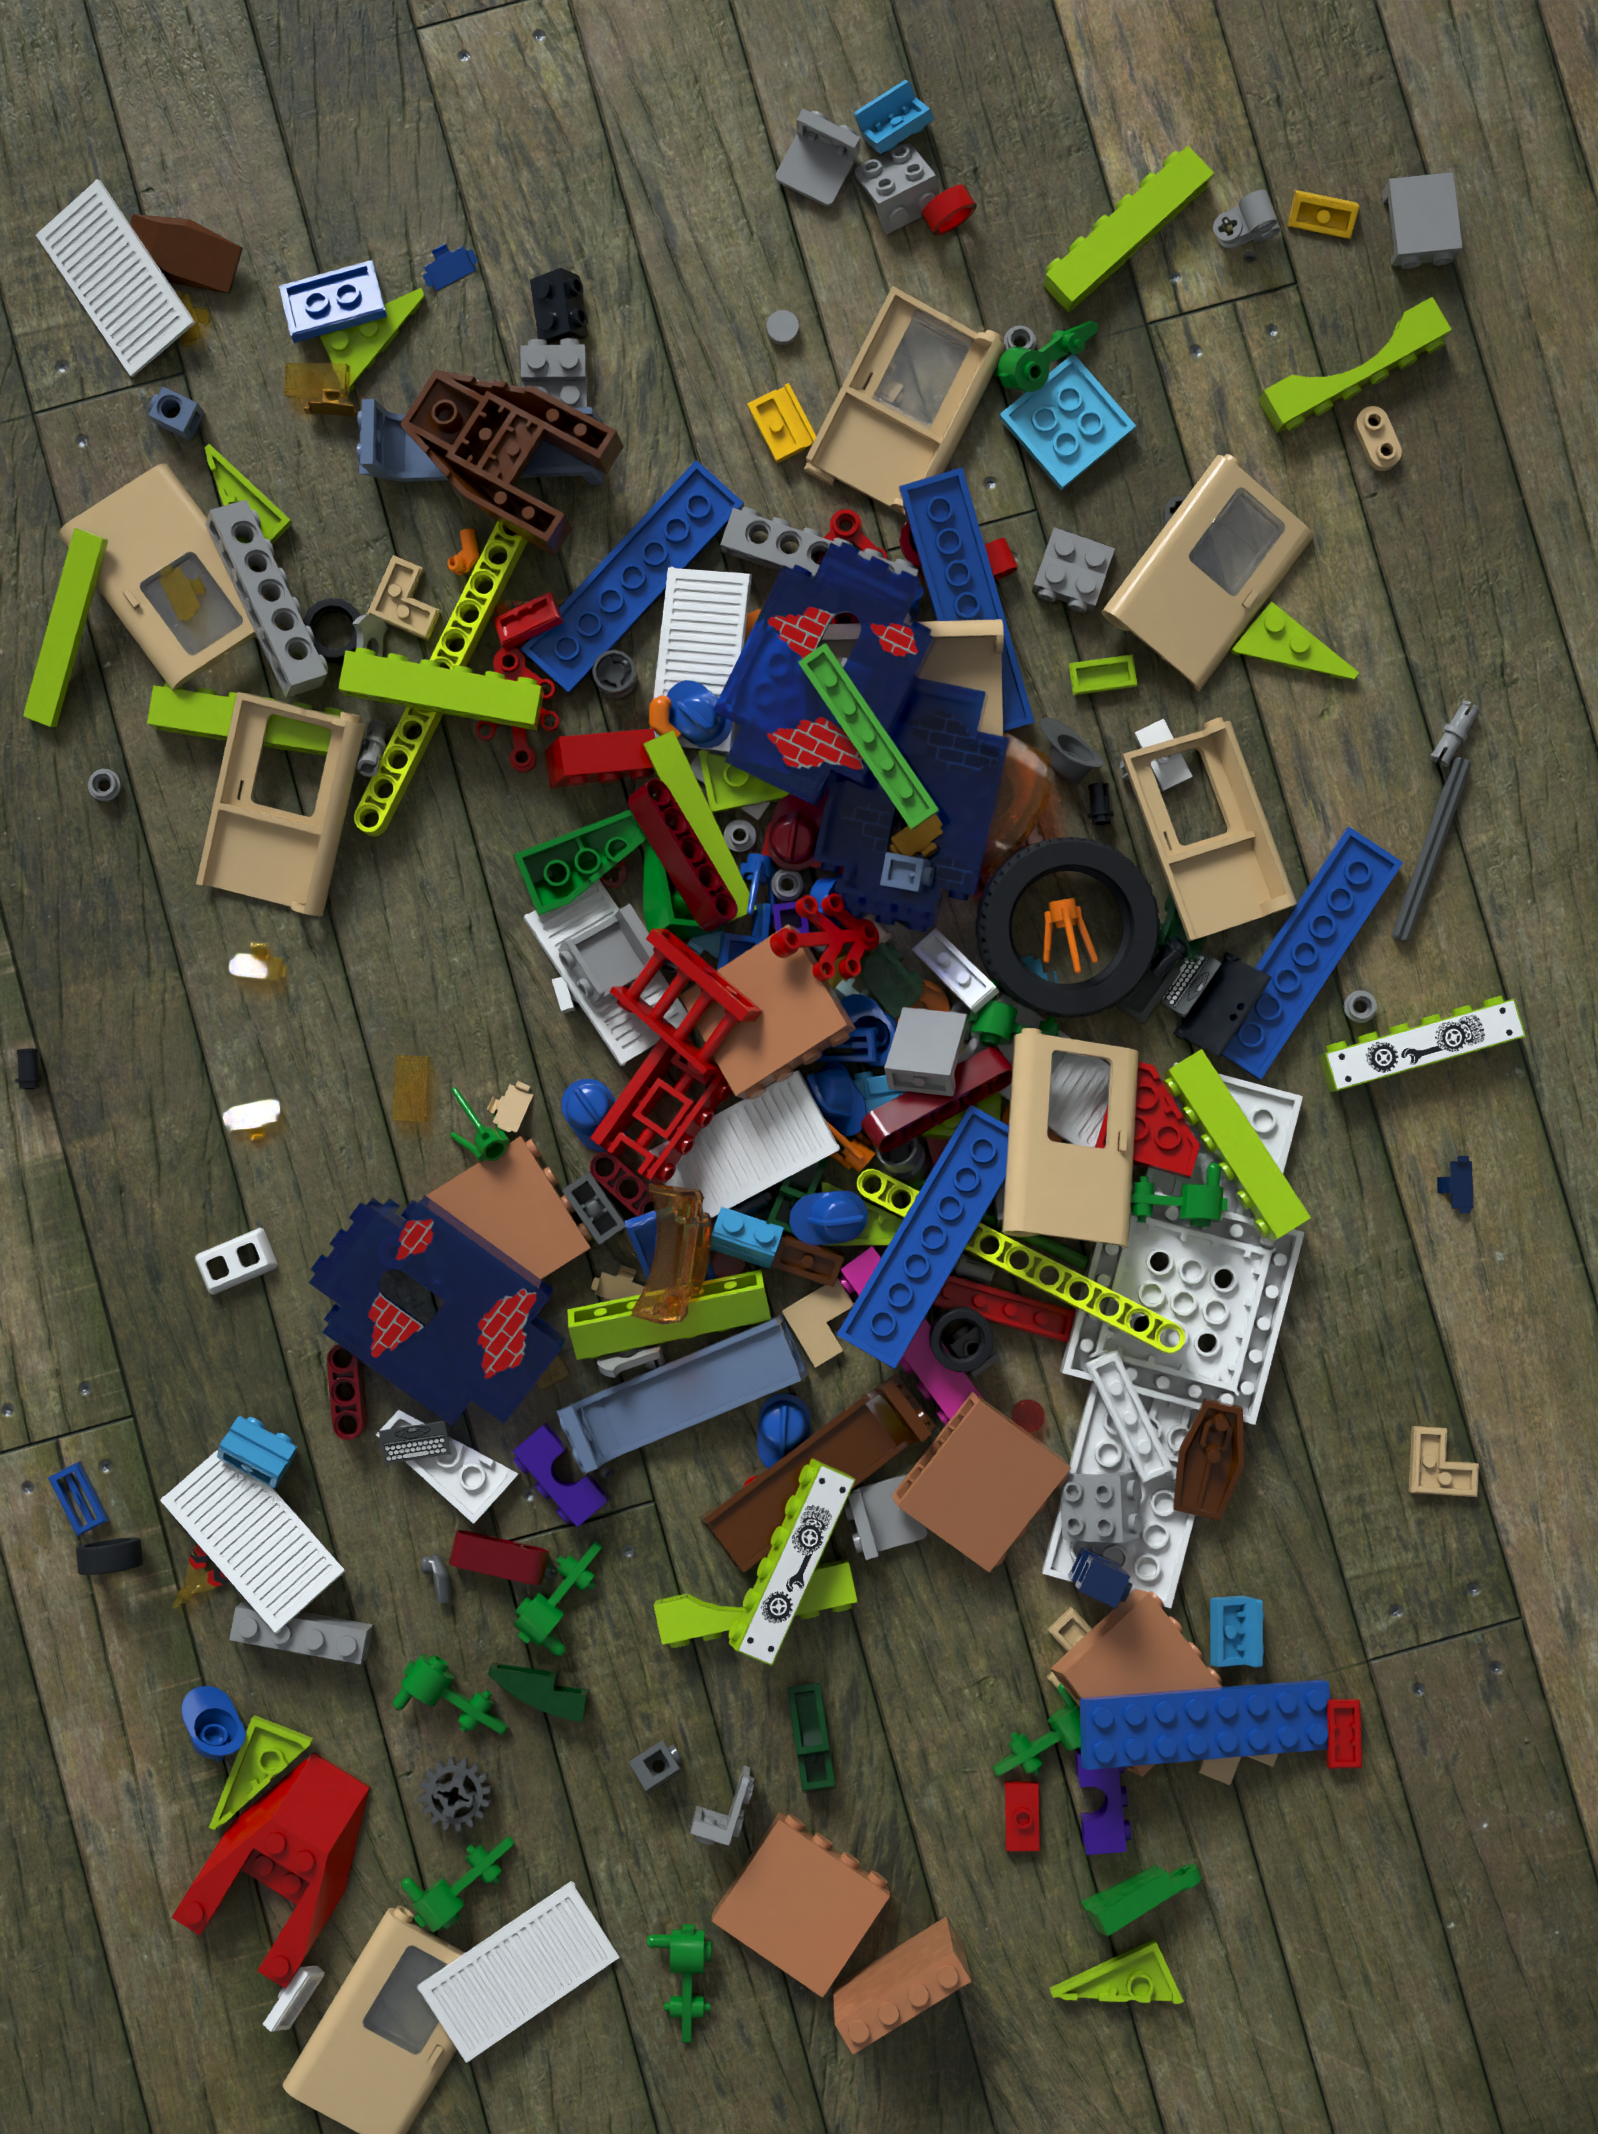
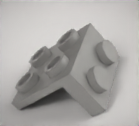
M802 108L797 118V134L776 172V181L826 207L832 206L860 153L861 137L846 125L838 126L830 122L825 115L818 111L809 112Z
M910 143L899 145L893 150L865 162L854 171L856 179L874 201L881 228L886 235L922 217L921 213L925 206L940 194L935 173Z
M1122 1471L1114 1474L1068 1473L1066 1481L1060 1486L1063 1538L1067 1541L1125 1543L1140 1538L1142 1517L1139 1514L1138 1499L1141 1495V1485L1137 1480V1471Z
M908 1474L852 1489L848 1496L849 1500H846L844 1509L848 1521L855 1520L858 1531L852 1533L857 1553L864 1552L866 1560L879 1557V1551L918 1541L927 1536L926 1527L900 1509L891 1497Z
M743 1766L728 1815L696 1806L690 1834L696 1835L695 1839L707 1845H714L715 1842L729 1846L732 1836L738 1838L744 1820V1810L741 1809L742 1803L749 1804L754 1787V1778L750 1777V1767Z

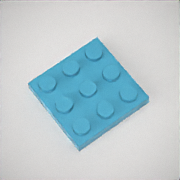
M1075 354L1070 355L1049 373L1048 379L1042 388L1035 392L1024 393L999 414L1001 422L1061 491L1136 428L1133 421Z

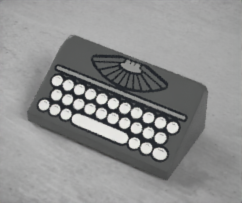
M1193 946L1187 952V957L1182 959L1177 968L1181 972L1160 1002V1004L1180 1018L1186 1016L1222 964Z
M446 1421L379 1431L384 1464L451 1454Z

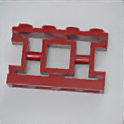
M662 1038L657 1042L590 1137L592 1141L617 1158H619L627 1145L643 1155L646 1159L637 1172L658 1187H661L663 1183L672 1178L678 1161L683 1155L691 1151L699 1131L710 1124L718 1104L726 1100L732 1092L721 1070L718 1074H706L704 1076L695 1073L685 1064L687 1060ZM672 1065L684 1072L674 1088L662 1081ZM695 1080L707 1088L697 1104L685 1096ZM664 1092H667L684 1104L666 1131L647 1118ZM634 1118L646 1126L636 1142L624 1135ZM657 1134L669 1141L659 1158L646 1150Z

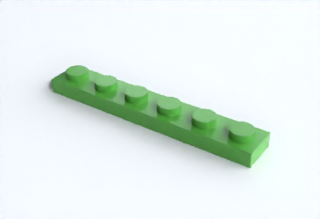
M824 643L798 662L910 829H915L940 811L829 646Z

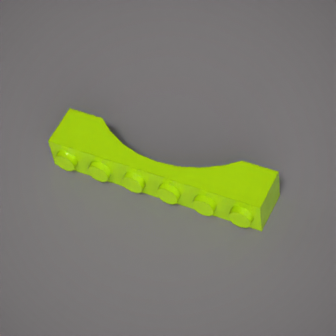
M1431 297L1405 311L1397 322L1389 342L1376 356L1363 365L1345 373L1327 377L1290 375L1263 390L1258 402L1276 433L1286 428L1291 432L1306 422L1304 418L1313 413L1316 416H1320L1334 406V401L1342 397L1346 401L1362 391L1361 386L1369 382L1372 385L1380 383L1390 375L1388 371L1399 366L1400 370L1405 369L1418 360L1417 355L1425 351L1431 354L1439 350L1446 344L1444 340L1452 329L1434 298Z
M849 1558L817 1565L795 1616L800 1615V1619H809L819 1616V1610L832 1608L833 1612H841L851 1609V1603L858 1602ZM688 1593L655 1600L654 1610L662 1645L670 1643L671 1648H677L690 1644L689 1639L702 1636L703 1641L720 1638L723 1636V1631L730 1630L733 1622L736 1619H740L744 1607L719 1606L702 1601Z

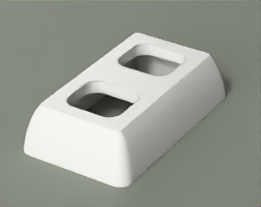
M263 1228L250 1231L195 1256V1261L206 1288L212 1295L274 1270L278 1266ZM253 1243L260 1260L254 1265L244 1267L237 1250L241 1246ZM223 1256L228 1266L229 1274L214 1280L207 1267V1262L215 1257Z

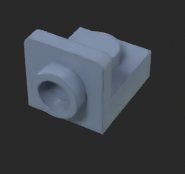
M886 852L880 885L926 893L927 887H931L934 879V868L931 867V860Z

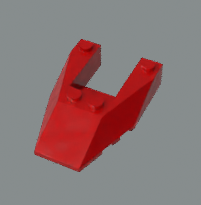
M315 1752L312 1753L231 1823L171 1918L196 1934L201 1935L210 1924L241 1871L252 1876L297 1904L257 1970L286 1989L346 1891L370 1786Z

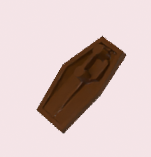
M132 215L131 227L168 281L174 284L230 294L243 250L242 247L190 219Z
M1204 1398L1178 1450L1173 1510L1221 1520L1244 1468L1243 1408L1241 1406Z

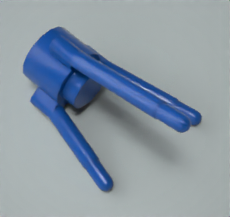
M750 853L747 857V863H741L740 873L743 880L747 876L746 881L752 883L747 907V914L749 916L754 911L759 884H766V879L768 880L769 904H771L770 912L773 913L772 905L776 904V896L771 890V880L777 869L772 868V857L762 854Z

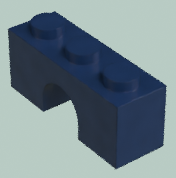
M1081 1546L1068 1577L1076 1583L1075 1587L1078 1591L1117 1608L1119 1602H1125L1132 1587V1583L1128 1582L1130 1576L1118 1562Z

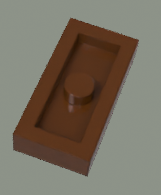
M782 1233L771 1267L834 1287L845 1254L820 1245L808 1244L800 1241L798 1238Z

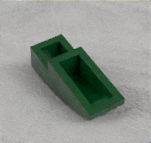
M829 1156L784 1179L766 1224L772 1223L784 1227L783 1234L796 1238L789 1223L790 1211L794 1204L803 1196L815 1193Z
M494 1662L490 1666L488 1675L520 1701L559 1718L583 1722L586 1714L589 1689L556 1685L557 1671Z
M820 1682L787 1687L802 1792L809 1793L835 1789L836 1785Z

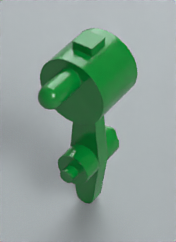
M1087 321L1066 331L1057 330L1052 334L1050 342L1039 351L1022 347L1009 348L1001 356L993 375L999 377L1004 387L1035 392L1042 388L1048 379L1049 363L1069 353L1079 354L1082 352L1085 342L1098 331V324L1093 321Z
M991 981L999 991L998 984L995 981ZM997 995L975 1014L970 1010L968 1022L972 1023L970 1035L978 1039L980 1044L988 1047L1008 1045L1011 1042L1012 1035L1015 1036L1021 1033V1030L1024 1028H1031L1016 1023L1017 1009L1008 1004L997 1002ZM1048 1017L1047 1021H1040L1039 1029L1041 1034L1060 1037L1058 1036L1060 1025L1055 1023L1056 1018Z
M1210 1163L1208 1165L1206 1185H1182L1181 1197L1154 1195V1183L1148 1182L1149 1177L1140 1176V1182L1133 1183V1194L1131 1193L1132 1216L1138 1217V1223H1146V1217L1153 1216V1206L1180 1207V1219L1191 1221L1190 1226L1210 1228L1211 1222H1222V1212H1227L1228 1198H1223L1224 1188L1220 1187V1166L1217 1163Z
M595 1541L579 1562L570 1554L566 1559L560 1555L555 1561L560 1565L556 1571L565 1579L552 1596L547 1599L541 1593H538L533 1600L526 1597L514 1613L519 1617L513 1626L520 1631L517 1636L525 1643L531 1640L537 1646L540 1644L544 1645L556 1656L564 1655L566 1651L565 1645L550 1634L565 1614L556 1607V1604L572 1585L580 1591H583L586 1587L590 1591L594 1588L596 1584L591 1580L595 1575L586 1567L602 1548L599 1543Z
M420 1654L415 1662L410 1659L403 1669L405 1674L401 1681L403 1687L393 1700V1707L396 1710L404 1709L412 1696L429 1706H435L439 1699L443 1697L463 1710L458 1718V1721L462 1724L459 1727L461 1731L465 1733L468 1729L475 1731L478 1725L483 1723L501 1735L505 1734L509 1726L489 1712L494 1704L490 1698L492 1693L486 1689L484 1693L477 1691L473 1698L469 1699L449 1686L454 1679V1675L448 1669L449 1664L437 1655H432L431 1657L426 1654Z
M1059 1684L1057 1690L1066 1705L1057 1710L1048 1719L1053 1730L1032 1742L1029 1741L1025 1733L1018 1735L1017 1732H1013L1010 1735L1012 1740L1008 1743L1013 1753L992 1767L996 1776H1000L1018 1765H1021L1026 1774L1033 1772L1034 1776L1038 1775L1041 1772L1039 1767L1043 1764L1038 1754L1058 1741H1061L1067 1751L1076 1748L1081 1750L1080 1707L1062 1684Z
M508 1835L489 1852L481 1844L476 1848L473 1844H470L466 1848L469 1854L465 1857V1860L471 1868L451 1886L442 1877L423 1892L412 1878H404L401 1882V1887L413 1901L411 1907L417 1913L414 1919L420 1927L423 1928L427 1925L432 1932H435L441 1927L446 1930L460 1918L461 1915L458 1911L465 1904L458 1894L478 1876L485 1884L491 1881L494 1885L499 1883L501 1878L498 1875L502 1869L495 1861L515 1843L513 1839Z
M682 1924V1929H671V1934H651L646 1939V1944L650 1948L670 1949V1973L683 1974L682 1996H671L670 2002H664V2011H670V2018H682V2043H691L692 2018H704V2012H710V2003H704V1996H692V1974H704L705 1962H711L712 1942L705 1941V1930L694 1929L695 1924Z

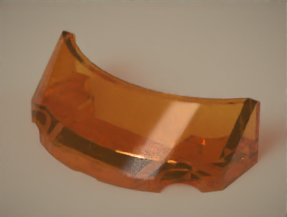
M1005 733L1003 737V762L992 793L977 815L961 831L945 841L943 845L945 849L964 863L986 871L996 866V862L1006 851L1013 854L1029 837L1045 810L1052 782L1047 779V771L1051 766L1049 756L1008 733Z
M649 1184L648 1191L653 1199L657 1220L656 1249L648 1280L632 1309L631 1316L661 1325L682 1322L688 1314L689 1300L694 1294L699 1295L708 1269L712 1244L711 1218L709 1213L703 1212L702 1204L705 1197L701 1190Z

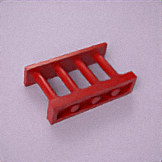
M653 928L646 937V940L654 946V954L631 987L613 986L609 992L618 999L617 1004L622 1009L638 1016L688 1061L687 1065L692 1071L699 1075L718 1074L721 1069L711 1057L736 1022L756 1021L762 1010L670 930ZM670 960L678 967L676 969L678 974L655 1007L652 1008L640 996L664 961ZM688 981H695L701 987L700 992L702 994L676 1029L664 1018V1015ZM718 1001L726 1008L724 1010L726 1015L700 1050L687 1037L710 1004Z

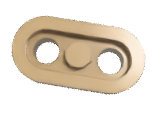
M1376 406L1364 408L1354 422V430L1371 467L1378 471L1390 470L1401 458L1402 449L1388 415L1383 409ZM1368 418H1375L1378 426H1371L1368 423ZM1382 447H1386L1390 450L1389 456H1385L1381 453Z

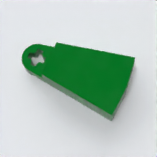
M1155 1864L1081 1901V1904L1094 1929L1103 1935L1110 1936L1176 1893L1194 1887L1202 1880V1876L1196 1864L1184 1865L1170 1873H1167V1871Z

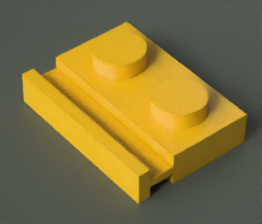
M789 383L779 390L775 389L747 403V408L776 464L813 445L817 436Z

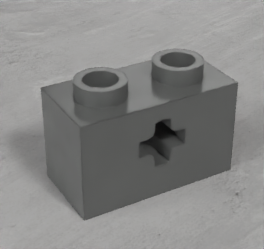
M590 1171L562 1190L599 1245L604 1244L626 1228L624 1222L626 1220Z

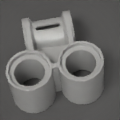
M1258 190L1246 195L1239 201V206L1218 215L1213 224L1214 234L1218 242L1226 249L1237 248L1252 240L1255 243L1263 242L1276 236L1281 231L1266 190ZM1231 225L1234 233L1228 236L1226 227Z

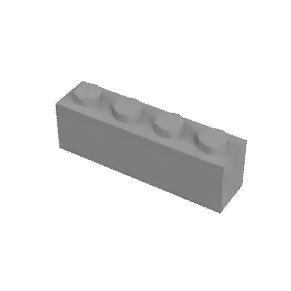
M243 1601L235 1607L229 1640L362 1664L368 1657L373 1624L301 1611L276 1634L249 1602Z

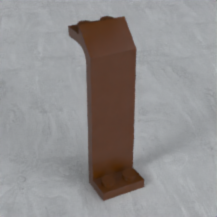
M896 1373L867 1392L716 1509L709 1510L702 1515L700 1519L738 1571L744 1573L769 1554L773 1546L771 1545L772 1535L778 1526H782L787 1515L785 1514L786 1504L792 1495H796L800 1486V1473L806 1464H810L812 1458L855 1478L853 1489L899 1452L913 1443L923 1442L932 1435L930 1431L936 1425Z

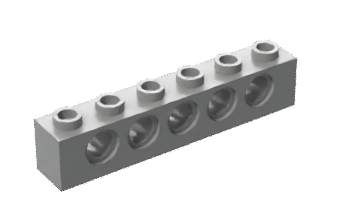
M247 500L210 510L205 525L285 698L322 687L328 673L326 660L323 655H318L316 651L313 632L308 625L305 626L300 616V604L296 597H291L287 588L286 574L281 567H277L274 560L273 546L269 539L264 538L260 530L261 522L257 512L251 510ZM235 537H243L249 543H241ZM249 566H257L263 572H254ZM262 595H271L276 601H267ZM275 624H285L289 630H280ZM296 652L300 654L303 659H293L289 655V653Z
M743 507L742 510L732 509L720 544L722 553L906 614L918 580L919 571L914 569V564L903 559H896L893 562L884 559L882 553L866 548L863 552L852 548L853 544L846 540L834 538V541L822 538V534L814 529L804 528L801 531L792 528L790 522L781 518L774 517L772 521L762 518L758 511L748 507ZM763 531L768 535V538L764 543L756 544L751 541V536L755 532ZM792 541L799 545L798 550L793 554H786L781 550L786 542ZM817 552H825L830 556L828 562L822 565L814 563L812 557ZM849 562H855L861 567L860 571L854 575H848L842 569ZM884 572L890 575L891 581L886 585H878L874 582L873 578L876 574Z

